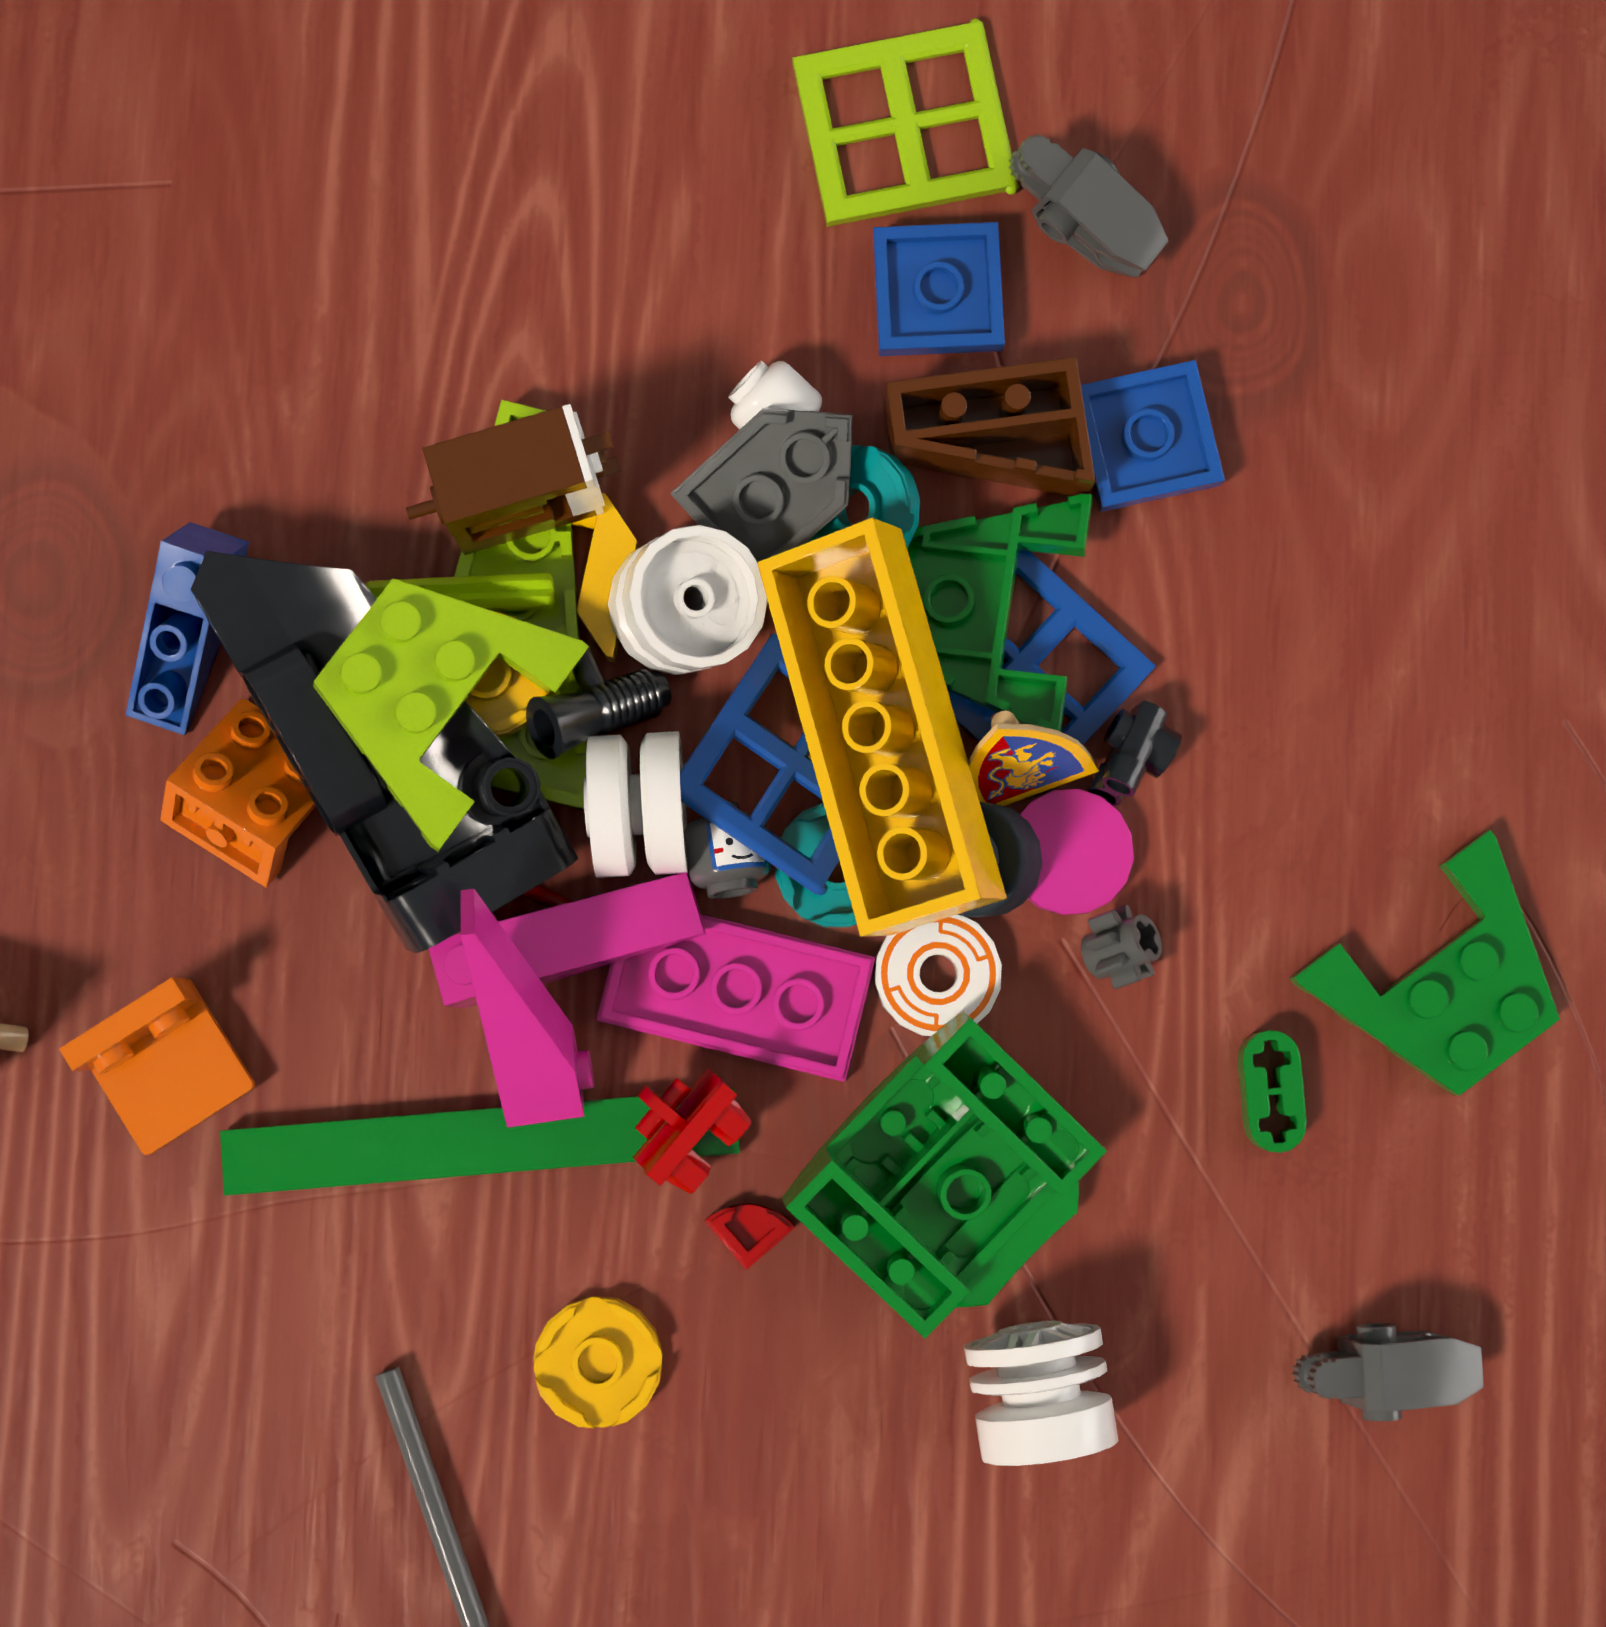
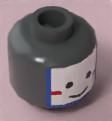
M728 801L730 804L739 809L738 802ZM743 812L748 816L751 815L750 812ZM704 817L689 823L683 831L690 882L697 888L707 890V896L710 899L732 898L756 892L758 890V881L765 878L771 870V864Z

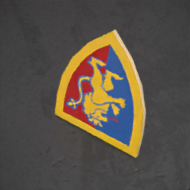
M1000 711L994 715L991 720L992 729L976 745L968 760L979 801L1001 806L1012 804L1099 772L1098 766L1090 752L1077 739L1058 730L1031 724H1020L1015 715L1010 711Z

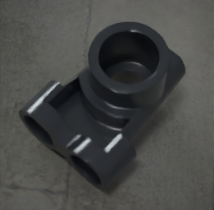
M1144 700L1131 709L1130 712L1124 708L1118 712L1104 737V742L1113 747L1105 762L1100 764L1099 772H1096L1088 788L1089 793L1099 795L1112 806H1117L1121 803L1123 796H1134L1144 773L1158 778L1166 770L1180 746L1182 735L1164 725L1168 716L1164 709Z

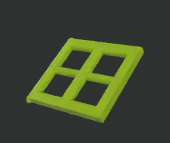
M974 18L967 24L792 57V65L827 227L1003 192L1009 195L1017 192L1019 187L1018 180L1015 181V177L1010 175L1012 173L1011 169L1008 168L1011 164L1009 160L1012 157L990 52L984 25L979 19ZM963 52L974 101L916 112L906 63ZM880 69L891 117L832 128L822 80ZM978 119L988 168L931 179L920 130ZM895 135L905 184L847 195L836 146Z

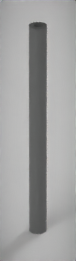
M397 1366L375 1375V1379L461 1627H490L400 1367Z

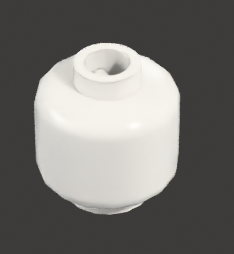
M761 360L743 377L728 396L735 403L730 413L731 420L739 429L762 408L819 412L822 405L820 393L784 361H777L767 366Z

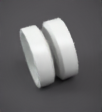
M696 525L672 529L630 553L613 576L608 607L613 631L630 656L650 670L680 675L726 664L747 650L763 627L768 600L757 561L750 550L726 531Z
M679 731L646 733L640 745V774H632L630 749L621 735L588 737L586 778H584V813L587 837L590 838L593 867L597 878L631 875L636 866V836L644 835L647 864L655 875L688 873L683 832L687 826L686 805L681 802L680 771L683 768V758Z

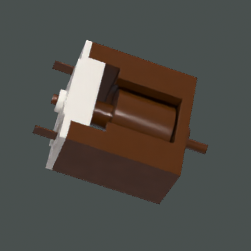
M571 404L423 447L422 450L433 486H430L433 499L406 507L409 520L437 512L441 524L446 525L464 555L604 514L603 506H605L598 479L619 473L621 470L617 457L606 459L604 450L614 447L609 431L585 438L577 412H573Z

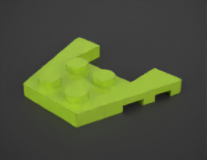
M393 578L314 680L313 687L361 753L366 755L388 785V790L399 805L404 807L420 829L421 835L429 846L439 852L475 801L422 764L420 759L496 658H500L549 695H554L589 646L582 640Z

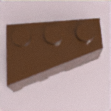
M1077 357L886 382L883 406L890 454L898 457L906 466L1068 496L1089 494L1096 482Z

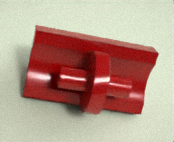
M709 1068L706 1069L691 1088L676 1077L661 1096L645 1085L637 1096L650 1109L638 1122L635 1129L646 1137L647 1140L633 1158L642 1166L644 1173L659 1186L668 1181L670 1184L692 1194L707 1178L712 1167L707 1160L692 1148L708 1130L726 1145L730 1146L738 1141L749 1128L752 1121L735 1100L737 1094Z

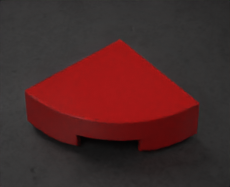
M750 1203L727 1206L712 1213L704 1220L746 1270L795 1228V1225L778 1211L763 1205Z

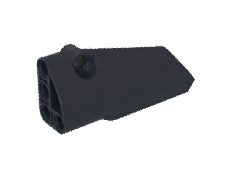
M206 551L190 589L322 818L335 836L340 835L406 950L413 953L422 952L461 931V890L475 889L492 913L560 873L579 859L540 790L541 783L537 772L529 763L516 758L466 700L420 759V762L475 802L439 852L431 848L404 807L399 805L388 790V785L366 755L361 753L313 687L314 680L376 601L375 596L352 570ZM502 769H508L513 772L520 784L517 798L506 806L498 803L491 792V781L494 775Z

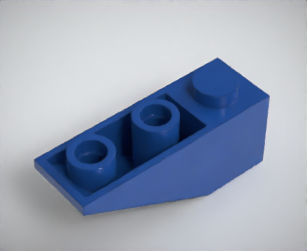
M192 522L187 523L161 541L126 716L182 735H186L189 732L221 644L190 589L206 551L246 557L249 547L248 541Z

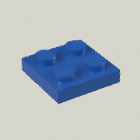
M998 222L873 227L879 356L1003 351L1005 336Z
M1196 360L1081 385L1096 481L1093 489L1099 513L1218 487L1225 481Z

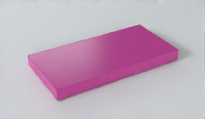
M701 914L706 931L705 935L610 964L596 1021L845 1082L876 957Z

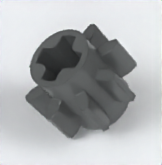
M1124 905L1088 919V924L1093 932L1086 934L1082 938L1081 953L1087 969L1093 976L1098 979L1110 977L1113 988L1119 989L1155 974L1150 962L1160 957L1162 943L1159 932L1149 917L1143 914L1132 917L1129 905Z

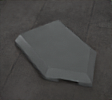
M762 408L670 494L698 525L726 531L745 545L757 562L803 545L849 504L853 414Z

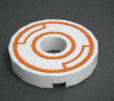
M954 915L886 936L876 956L875 985L882 1006L900 1026L921 1036H932L963 1011L976 1024L991 1011L1001 990L1002 964L994 941L979 924L967 917ZM940 955L948 958L953 963L956 978L953 985L947 991L933 992L922 984L920 967L928 957Z

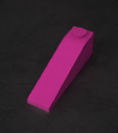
M688 873L668 876L498 921L542 984L706 934ZM461 933L455 934L429 948L444 1006L468 1008L477 1005Z
M461 890V939L507 1128L585 1117L583 1090L594 1088L590 1051H578L573 1025L476 890Z

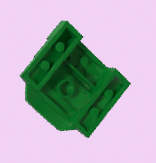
M963 1011L918 1047L863 1100L813 1156L783 1195L782 1200L785 1207L926 1339L956 1307L988 1305L1022 1265L1056 1231L1078 1213L1079 1180L1107 1150Z

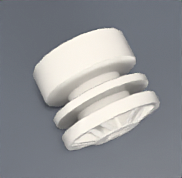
M1056 1320L1030 1322L1000 1329L990 1336L973 1340L964 1345L968 1366L997 1367L977 1373L969 1378L972 1392L1002 1397V1402L989 1406L975 1414L981 1458L984 1463L1020 1466L1057 1462L1095 1454L1113 1447L1119 1441L1112 1397L1106 1393L1080 1391L1079 1384L1091 1381L1107 1372L1106 1361L1102 1357L1076 1356L1095 1350L1103 1345L1101 1329L1098 1325L1086 1323L1068 1324Z

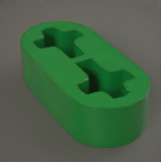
M1271 1030L1255 1032L1243 1041L1238 1050L1237 1064L1243 1127L1246 1136L1253 1145L1265 1151L1282 1153L1296 1147L1306 1133L1307 1119L1301 1056L1298 1046L1286 1034ZM1268 1040L1271 1043L1272 1050L1283 1052L1285 1057L1284 1064L1274 1066L1275 1087L1268 1088L1265 1068L1254 1066L1253 1054L1262 1053L1264 1051V1042ZM1269 1095H1275L1278 1114L1289 1116L1290 1128L1281 1129L1279 1140L1273 1142L1271 1132L1262 1131L1259 1128V1119L1269 1117L1270 1115Z

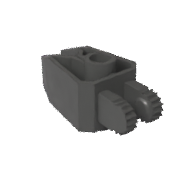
M1035 134L1033 137L1029 135L1020 144L1021 146L1018 150H1015L1009 160L1011 164L1008 168L1011 169L1012 173L1010 175L1015 177V181L1020 180L1021 186L1039 200L1031 210L1039 228L1052 240L1070 246L1099 269L1137 278L1142 271H1146L1168 243L1167 236L1154 207L1119 174L1117 167L1104 155L1082 148L1073 158L1057 143L1052 144L1050 138H1045L1044 134L1042 136Z
M1392 1323L1356 1325L1357 1334H1345L1337 1337L1338 1351L1308 1353L1306 1356L1301 1355L1302 1357L1299 1360L1296 1359V1365L1292 1366L1294 1367V1372L1291 1373L1295 1378L1293 1381L1298 1383V1388L1304 1389L1303 1391L1308 1393H1315L1324 1399L1329 1398L1333 1400V1397L1341 1399V1403L1361 1409L1362 1419L1368 1421L1402 1419L1403 1410L1457 1405L1484 1387L1481 1347L1428 1331L1397 1332L1396 1324Z

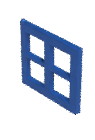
M1021 550L1018 554L1016 575L1055 610L1020 648L1006 637L1004 659L1007 662L1002 666V669L1046 674L1038 665L1074 627L1119 668L1084 707L1066 692L1064 714L1071 721L1061 732L1077 739L1084 745L1151 673L1156 665L1032 552ZM948 691L957 724L979 743L992 729L990 717L995 712Z
M773 632L681 769V802L814 894L823 895L828 890L826 882L839 862L830 827L810 858L764 827L793 780L822 799L811 758L808 757L810 752L804 732L793 747L748 715L777 670L789 678L778 637ZM733 738L779 769L750 816L703 785Z

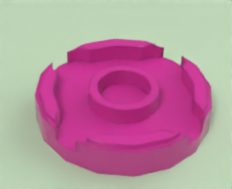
M1080 789L1053 790L1031 801L1020 813L1032 826L1041 846L1043 864L1038 884L1027 898L1037 908L1060 915L1087 914L1111 902L1127 883L1134 861L1132 834L1121 813L1103 797Z

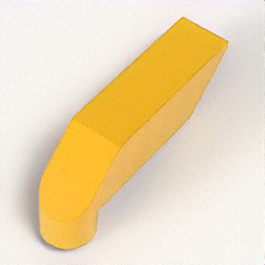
M602 493L605 506H603L604 514L572 523L575 526L594 529L577 613L608 662L615 663L619 639L613 631L608 607L612 580L626 557L637 550L639 545L605 493Z

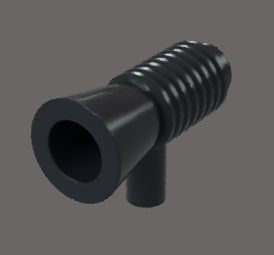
M589 647L572 670L581 692L531 698L526 708V721L533 743L540 753L546 758L556 759L586 741L589 736H603L658 717L662 712V708L668 707L671 703V689L667 679L661 672H649L646 669H639L605 681Z

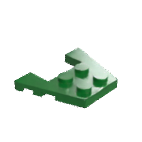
M1091 494L1069 496L1067 502L1037 507L1036 503L1013 508L1012 513L978 520L975 519V516L917 527L907 550L949 692L995 713L1010 711L1015 715L1020 724H1031L1061 732L1068 684L1067 676L1002 669L1019 551L1085 557L1092 511Z
M1491 830L1482 832L1438 865L1477 915L1478 919L1380 994L1376 992L1340 943L1333 944L1289 977L1292 983L1300 990L1314 996L1334 1010L1336 1015L1352 1026L1360 1028L1386 1047L1385 1049L1454 1096L1463 1094L1560 1020L1498 841Z

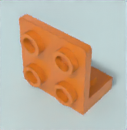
M241 699L167 778L160 821L267 888L282 869L289 837L316 806L258 706L246 699Z
M169 978L59 1048L72 1071H92L144 1155L154 1154L255 1088V1082L192 980L187 978Z

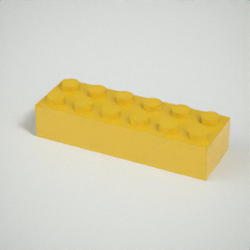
M872 517L757 562L860 937L894 935L1007 899L902 529Z

